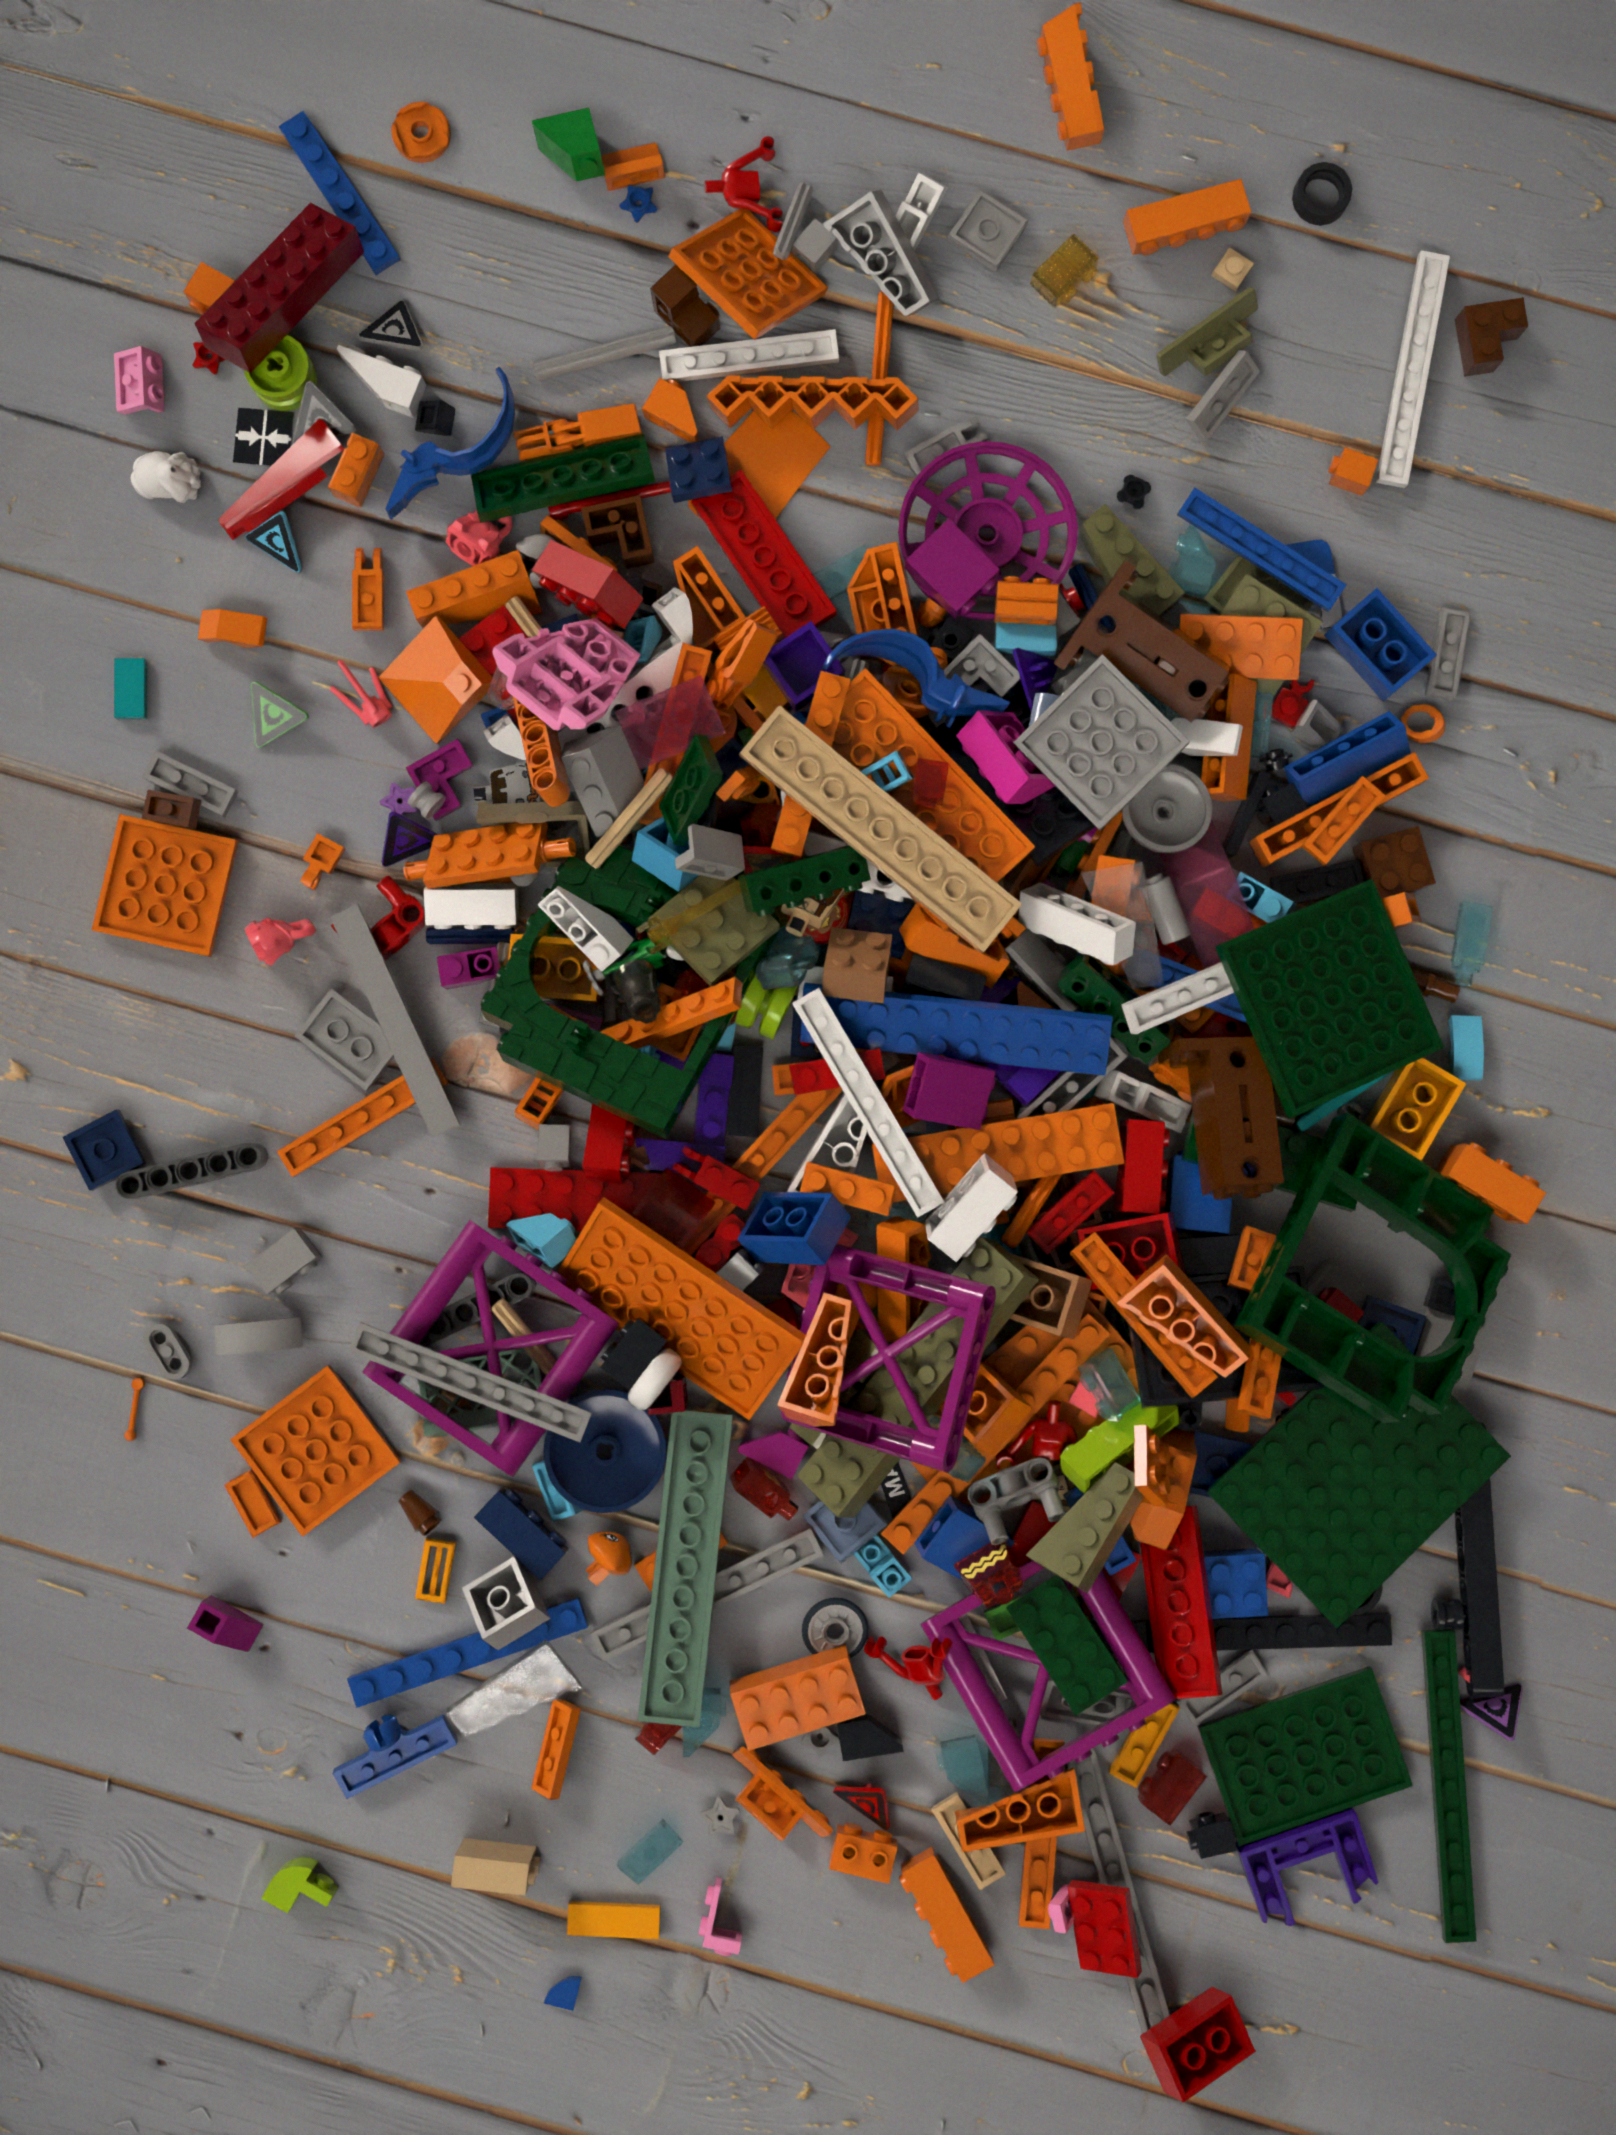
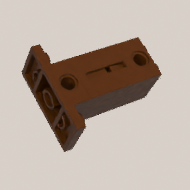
M1128 555L1058 653L1054 664L1062 670L1068 664L1073 667L1083 654L1085 648L1098 657L1103 654L1124 676L1192 723L1196 716L1201 719L1211 706L1210 697L1213 693L1220 694L1229 682L1228 664L1122 589L1128 590L1139 573L1135 570L1138 562ZM1109 615L1116 620L1117 624L1113 627H1106L1101 623L1100 619L1103 616ZM1196 679L1206 683L1199 690L1193 689L1189 684Z
M1179 1038L1158 1053L1159 1065L1170 1064L1171 1069L1188 1067L1202 1196L1213 1195L1214 1200L1231 1199L1232 1195L1242 1194L1243 1199H1253L1261 1197L1263 1193L1273 1192V1187L1284 1183L1272 1080L1254 1038Z

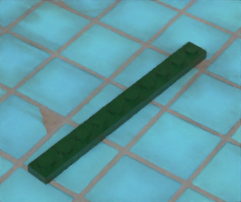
M1452 1628L1421 1630L1442 1939L1445 1943L1477 1942L1455 1630Z

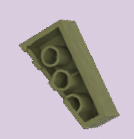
M1106 504L1082 523L1078 534L1095 566L1099 568L1106 586L1129 555L1138 562L1135 570L1139 573L1128 590L1122 588L1124 591L1161 617L1181 600L1185 593L1183 589Z
M1115 1462L1026 1556L1088 1594L1144 1497L1135 1487V1473Z

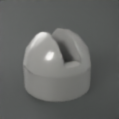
M1348 1101L1338 1108V1116L1349 1113L1345 1111L1348 1106L1358 1113L1357 1119L1361 1121L1363 1118V1108L1356 1101Z

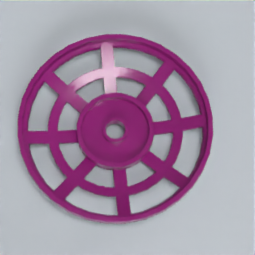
M983 441L968 443L939 455L925 466L914 479L905 495L899 516L898 537L904 564L905 560L925 542L908 543L907 540L908 518L916 496H918L931 506L925 523V541L934 533L937 515L941 513L946 518H949L999 569L1008 565L1012 560L1028 568L1019 576L1021 582H1027L1035 573L1050 579L1051 584L1059 585L1063 581L1072 563L1077 546L1078 524L1076 510L1063 480L1050 465L1037 455L1021 447L1003 442ZM976 455H1002L1024 463V466L1016 479L998 473H979ZM965 459L967 476L951 483L939 496L924 486L927 480L942 467L955 460ZM1034 471L1041 474L1053 487L1061 501L1062 511L1046 515L1038 498L1026 487ZM981 483L999 484L1010 489L1002 501L994 498H984ZM970 486L972 501L966 504L960 511L946 502L957 491ZM1020 495L1030 504L1037 518L1021 522L1018 514L1012 508ZM1066 522L1068 531L1067 547L1062 564L1057 570L1043 563L1049 545V527ZM982 528H990L994 531L995 538L990 542H985L980 539L978 532ZM1040 530L1039 547L1034 558L1020 550L1023 534ZM1001 570L996 578L998 581H1003ZM910 574L914 583L925 596L940 605ZM996 586L987 595L982 592L979 596H995ZM970 611L965 616L962 613L959 614V616L970 619L994 620V612Z

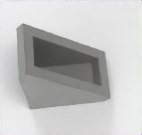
M1313 699L1304 709L1290 734L1319 749L1341 737L1345 729L1318 700Z

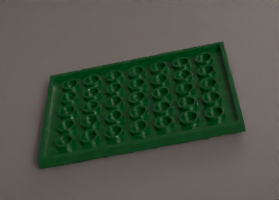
M1378 1322L1370 1330L1371 1333L1394 1348L1415 1356L1383 1322ZM1325 1387L1324 1389L1307 1391L1205 1492L1335 1628H1338L1511 1455L1452 1394L1450 1395V1404L1442 1414L1424 1415L1409 1405L1408 1413L1400 1422L1383 1423L1364 1409L1359 1408L1337 1394L1334 1390Z

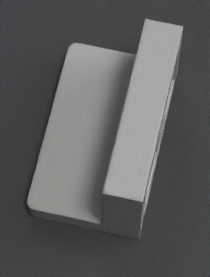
M696 824L688 827L690 849L675 858L676 870L725 881L745 870L741 835Z

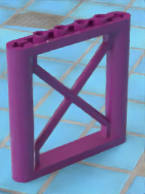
M469 1220L395 1324L390 1334L419 1345L472 1270L484 1343L437 1352L456 1360L487 1355L489 1372L503 1378L499 1352L572 1339L536 1390L566 1402L620 1323L591 1304L590 1302L593 1297L579 1287L574 1292L565 1286L568 1280L553 1270L549 1275L540 1267L543 1262L528 1253L523 1257L515 1250L518 1245L504 1235L499 1240ZM492 1251L581 1311L582 1314L574 1326L496 1340L484 1270V1263ZM371 1360L362 1371L369 1379L512 1477L518 1472L547 1430L519 1418L511 1426L510 1415L496 1410L500 1432L492 1444H490L403 1384L401 1381L406 1374Z
M836 1244L825 1265H816L814 1276L809 1282V1297L801 1315L802 1325L800 1331L807 1334L823 1293L835 1296L838 1283L844 1284L879 1353L842 1376L840 1393L885 1364L917 1429L838 1405L835 1426L814 1427L789 1419L781 1411L782 1419L948 1473L953 1469L957 1461L995 1304L996 1290L991 1285ZM857 1281L944 1305L947 1308L889 1345ZM958 1316L965 1318L939 1429L930 1426L895 1357ZM797 1353V1355L794 1357L793 1362H792V1366H791V1367L789 1368V1370H788L787 1380H788V1377H789V1375H790V1373H791V1370H792V1368H793V1365H794V1363H795V1361H796V1358H797V1356H798V1353Z
M1033 1560L1018 1566L1020 1571H1017L1014 1577H1007L1005 1584L1008 1579L1016 1578L1020 1572L1021 1577L1019 1581L1011 1582L1008 1588L1000 1589L998 1594H991L988 1600L1039 1572L1044 1567ZM1102 1570L1088 1594L1078 1588L1077 1590L1128 1677V1682L1119 1687V1689L1128 1691L1135 1705L1041 1759L1037 1757L1033 1750L1032 1743L1050 1675L1034 1650L968 1632L959 1618L987 1602L981 1601L978 1597H986L988 1591L994 1590L988 1589L985 1595L978 1596L973 1592L920 1624L931 1644L936 1637L941 1643L945 1638L952 1640L953 1645L943 1660V1666L1014 1792L1025 1788L1048 1775L1049 1779L1059 1775L1065 1770L1063 1765L1073 1759L1076 1763L1085 1760L1092 1755V1748L1099 1744H1102L1103 1747L1111 1745L1119 1739L1117 1734L1127 1728L1130 1732L1139 1729L1146 1724V1717L1164 1708L1176 1699ZM1063 1580L1067 1588L1071 1592L1073 1585ZM984 1587L980 1588L977 1591H983ZM967 1644L1039 1665L1021 1739L1013 1728Z

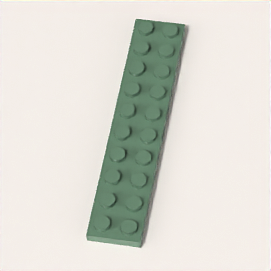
M688 1410L671 1414L638 1721L700 1727L733 1415Z

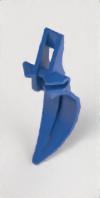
M500 367L496 368V373L504 389L501 412L493 428L480 442L470 449L456 452L441 449L432 442L421 444L411 453L407 450H402L401 455L406 458V461L400 466L402 469L385 508L391 520L398 513H401L403 509H406L410 501L419 492L428 487L439 485L436 474L443 473L458 476L475 474L492 464L506 447L513 431L515 404L507 376Z
M897 629L872 630L856 634L842 641L828 655L822 666L823 669L827 670L834 661L856 655L879 657L895 662L906 668L919 681L922 690L921 702L925 707L935 712L934 721L939 723L944 714L947 716L945 720L946 727L949 728L956 716H974L978 710L1003 712L1010 703L996 695L981 692L970 687L957 674H954L951 679H947L944 670L940 667L928 643L914 633Z

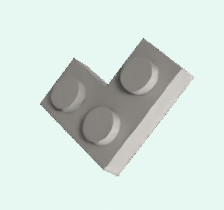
M981 634L944 669L947 679H951L954 674H957L970 687L980 679L1000 698H1003L1021 680L1019 672Z

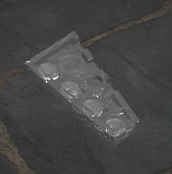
M1143 862L1081 873L1096 906L1136 922L1133 956L1121 961L1132 989L1164 984Z
M545 1639L448 1707L446 1715L460 1732L467 1736L501 1722L504 1717L514 1713L519 1715L529 1711L531 1706L544 1701L548 1703L556 1700L563 1693L578 1691L582 1689V1683L549 1641Z

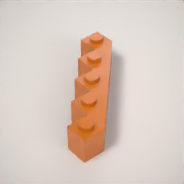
M728 375L706 396L710 408L729 428L734 426L749 410L753 409L773 429L794 409L813 430L836 410L854 430L860 427L874 412L878 411L898 431L919 411L918 398L898 377H885V379H868L867 377L825 379V376H801L800 378L758 376V378H742L740 375Z

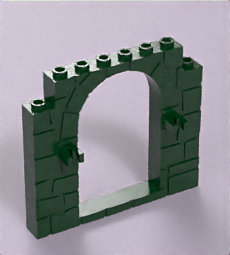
M618 845L602 864L601 869H596L589 863L576 857H568L565 864L561 863L555 873L556 881L551 889L547 888L543 892L540 901L557 886H560L613 918L664 939L649 924L648 918L679 892L633 862V852ZM539 907L536 914L533 913L528 918L525 926L526 931L521 940L517 939L513 944L509 961L498 970L496 975L497 982L493 990L487 991L481 1001V1011L485 1019L509 1030V1033L505 1032L501 1036L498 1043V1052L502 1060L667 1139L736 1011L708 1021L683 1070L664 1063L646 1053H642L599 1031L589 1028L588 1024L580 1020L570 1019L544 1003L535 990L533 977L536 961L534 956L535 948L543 935L549 937L559 928ZM771 915L779 923V918ZM780 929L731 970L735 972L733 977H736L743 983L741 1001Z
M1350 1113L1335 1117L1330 1123L1315 1155V1159L1310 1165L1292 1203L1293 1205L1289 1209L1276 1237V1241L1268 1253L1261 1272L1258 1274L1234 1327L1383 1423L1400 1422L1408 1413L1409 1405L1424 1415L1442 1414L1450 1404L1451 1392L1462 1376L1461 1369L1466 1358L1474 1349L1473 1342L1478 1331L1485 1324V1314L1489 1305L1493 1303L1497 1296L1496 1289L1500 1280L1508 1271L1507 1264L1512 1254L1483 1236L1491 1225L1490 1218L1494 1209ZM1328 1182L1389 1222L1387 1226L1395 1233L1405 1231L1432 1250L1444 1262V1266L1455 1286V1321L1441 1346L1431 1353L1421 1357L1401 1352L1285 1277V1273Z

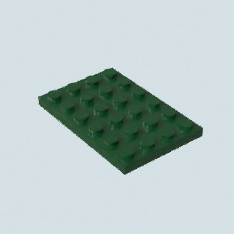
M1370 1666L1197 1725L1239 1846L1413 1786L1374 1672Z

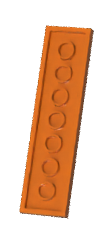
M1114 1103L981 1125L980 1130L962 1128L907 1138L940 1195L950 1193L984 1153L1013 1175L1014 1182L1124 1164ZM873 1143L872 1150L877 1179L897 1185L893 1202L907 1200Z

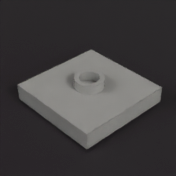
M979 188L947 236V242L989 269L997 272L1027 227L1029 220Z

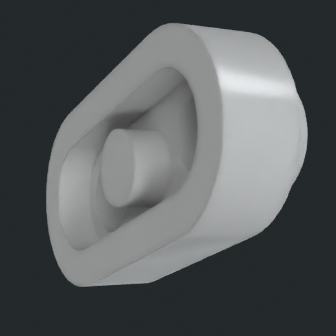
M157 1323L149 1326L144 1332L143 1343L160 1373L170 1380L185 1377L192 1368V1359L173 1327L166 1323ZM160 1332L164 1333L166 1336V1340L163 1344L160 1343L157 1339V1336ZM175 1358L181 1361L180 1369L173 1367V1360Z

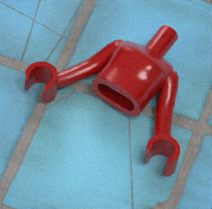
M766 136L761 140L760 147L730 163L722 173L721 180H705L704 190L705 193H723L725 201L730 207L750 210L766 217L769 230L779 232L784 222L776 221L774 218H781L782 210L777 207L769 210L757 204L760 201L758 171L740 170L759 158L764 161H771L774 158L775 150L766 149L774 146V139Z
M1050 1400L1047 1418H1037L1028 1423L1008 1450H1001L996 1455L998 1469H1000V1463L1003 1460H1009L1010 1467L1015 1466V1455L1032 1434L1033 1444L1031 1452L1033 1456L1047 1460H1060L1066 1440L1069 1445L1078 1442L1074 1428L1066 1421L1059 1419L1061 1402Z
M870 1636L864 1647V1652L869 1657L879 1658L897 1675L915 1684L925 1685L933 1700H938L942 1697L943 1693L938 1684L946 1678V1673L943 1670V1660L953 1645L950 1638H945L941 1643L936 1637L930 1649L922 1645L907 1648L901 1655L904 1667L884 1651L887 1645L885 1637H879L876 1642Z

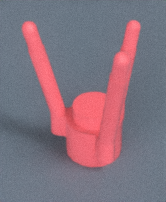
M339 660V667L364 701L361 705L363 711L335 686H331L330 691L357 714L365 725L370 724L372 728L383 724L392 716L389 709L393 706L386 698L375 669L371 667L369 672L380 698L379 700L376 696L369 698L350 669L342 660Z

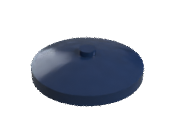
M614 1389L588 1391L567 1402L592 1412L581 1442L547 1430L543 1450L544 1463L548 1477L555 1489L571 1504L595 1513L622 1511L643 1500L657 1484L666 1460L665 1436L656 1415H648V1409H637L629 1402L628 1393Z

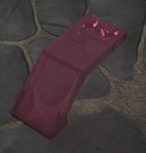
M1211 819L1206 833L1192 847L1176 853L1159 852L1167 875L1171 878L1204 969L1221 963L1215 948L1216 945L1255 929Z

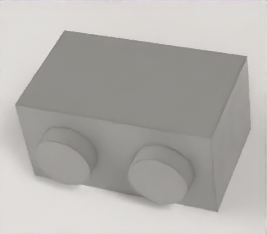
M293 1228L245 1266L266 1294L277 1292L279 1295L293 1285L291 1280L299 1273L305 1276L318 1266L315 1261L322 1256L301 1228Z

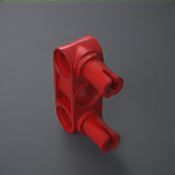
M390 876L382 879L376 887L392 904L393 911L371 928V932L385 961L402 949L425 926V907L415 896L406 894ZM415 907L418 908L420 912L419 918L414 922H408L406 919L408 910ZM332 924L331 927H332L333 930L336 932V929H335L334 925Z

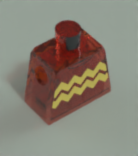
M746 1457L729 1477L734 1490L769 1518H773L778 1513L789 1521L798 1511L799 1506L789 1499L791 1494L787 1486L762 1464L749 1457Z
M1007 1541L998 1545H992L990 1542L953 1565L967 1589L985 1607H991L996 1603H1009L1013 1599L1014 1592L1021 1589L1024 1585L1018 1558Z

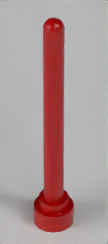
M670 480L548 507L549 514L555 521L556 519L563 521V518H568V514L581 512L583 507L638 495L643 499L671 493Z

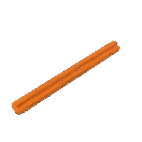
M883 291L878 293L872 379H885V377H888L894 304ZM878 411L868 418L865 464L874 467L881 465L885 420Z
M1093 1096L1083 1108L1104 1105V1102ZM1062 1174L1038 1179L1002 1236L1001 1241L1010 1248L1018 1246Z

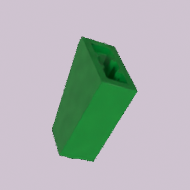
M589 107L531 120L538 149L576 182L605 175Z

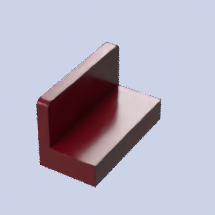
M674 1376L671 1379L672 1401L653 1403L648 1408V1415L686 1411L689 1404L685 1376Z

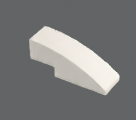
M918 173L906 200L902 201L896 214V218L914 251L948 187L923 173Z
M1166 717L1190 741L1180 753L1189 756H1237L1243 730L1242 725L1194 719L1191 723L1185 718Z
M1112 1070L1102 1079L1094 1093V1096L1109 1103H1114L1115 1106L1149 1121L1165 1122L1166 1128L1178 1133L1182 1132L1185 1120L1192 1108V1105L1117 1070Z

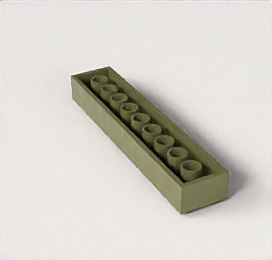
M980 1237L976 1242L974 1250L962 1260L952 1275L991 1285L996 1290L995 1304L983 1352L1039 1279L997 1241ZM930 1302L906 1334L946 1309L947 1306ZM955 1317L895 1357L928 1422L947 1397L965 1318ZM883 1364L849 1408L917 1429L885 1364ZM828 1435L797 1476L837 1517L855 1518L900 1458Z

